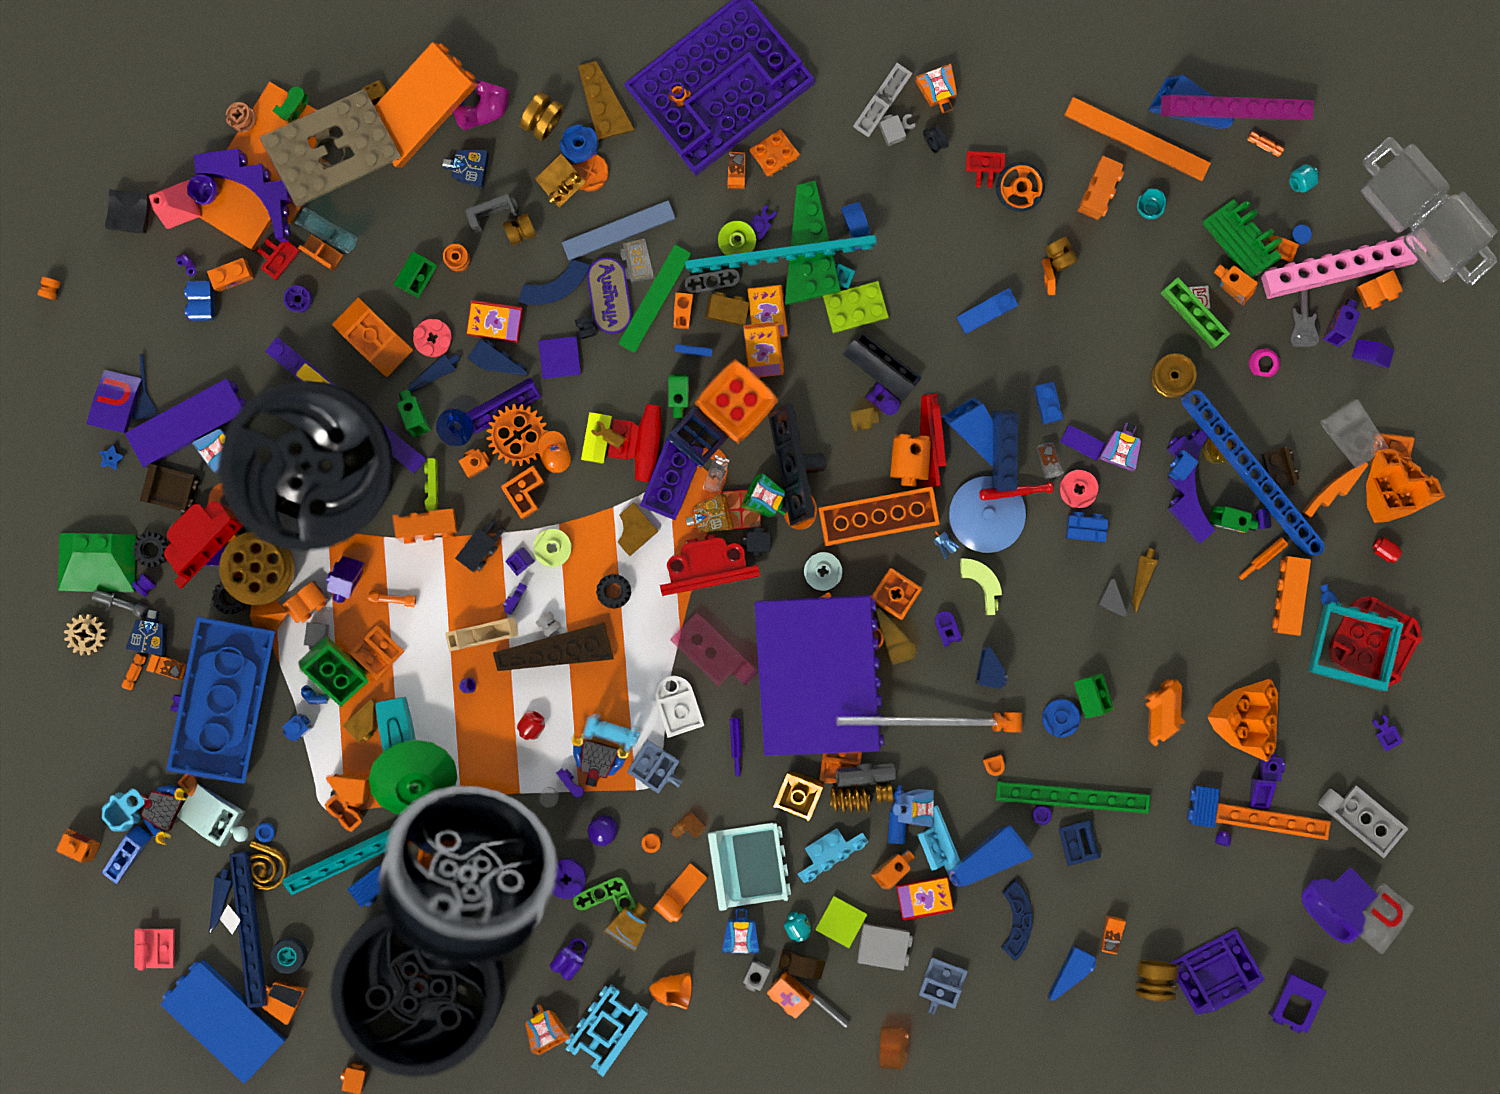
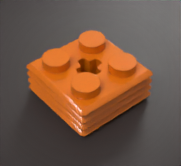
M890 568L872 594V600L875 599L878 606L898 619L903 620L922 591V587ZM899 589L901 597L893 599L891 591Z

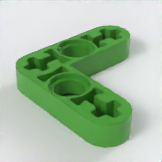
M618 876L580 892L573 900V904L578 910H586L613 898L619 913L624 909L620 906L622 898L630 900L629 909H634L636 906L625 880ZM616 880L618 883H622L621 890L618 891L617 888H614L610 891L612 894L609 895L606 884H608V887H612ZM597 888H602L605 891V896L601 899L596 898L594 895V891ZM588 892H591V898L595 902L591 903V899L587 900L585 906L577 903L580 896L583 899L589 897Z

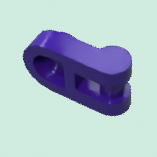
M876 383L874 390L865 396L871 404L886 415H894L899 410L900 404L897 398L879 383ZM879 394L884 396L881 402L876 399Z
M947 611L939 612L935 616L934 621L943 646L947 647L950 645L949 643L954 641H962L953 615ZM952 629L953 634L946 636L945 631Z
M561 768L556 772L573 796L582 797L584 795V789L581 786L575 785L572 781L574 776L568 769L564 771Z

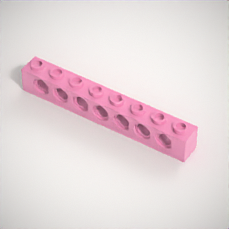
M1401 236L1392 242L1385 240L1371 247L1364 245L1354 251L1350 249L1343 250L1338 255L1326 254L1317 260L1309 258L1300 264L1292 262L1279 269L1271 267L1265 270L1266 272L1262 275L1261 279L1267 299L1412 265L1419 259L1413 237L1406 238V236ZM1391 250H1395L1398 256H1394ZM1372 254L1378 255L1380 260H1375ZM1354 259H1359L1362 265L1356 264ZM1335 263H1340L1343 269L1337 268ZM1317 267L1323 268L1325 273H1319ZM1299 272H1304L1307 278L1300 277ZM1280 276L1286 277L1288 282H1283Z

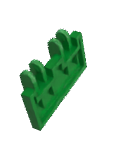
M1233 199L1205 219L1203 225L1241 271L1253 279L1281 259V254L1277 250L1270 255L1268 253L1278 247L1282 240L1278 237L1267 246H1264L1263 242L1273 236L1274 230L1269 229L1267 232L1262 233L1253 221L1245 226L1246 223L1257 216L1258 212L1254 209L1241 218L1239 214L1248 209L1251 203L1245 201L1238 205Z

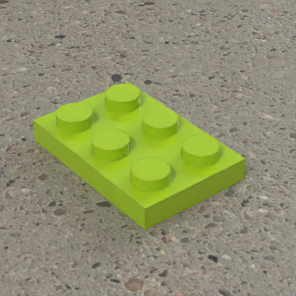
M878 281L823 296L833 334L888 319Z

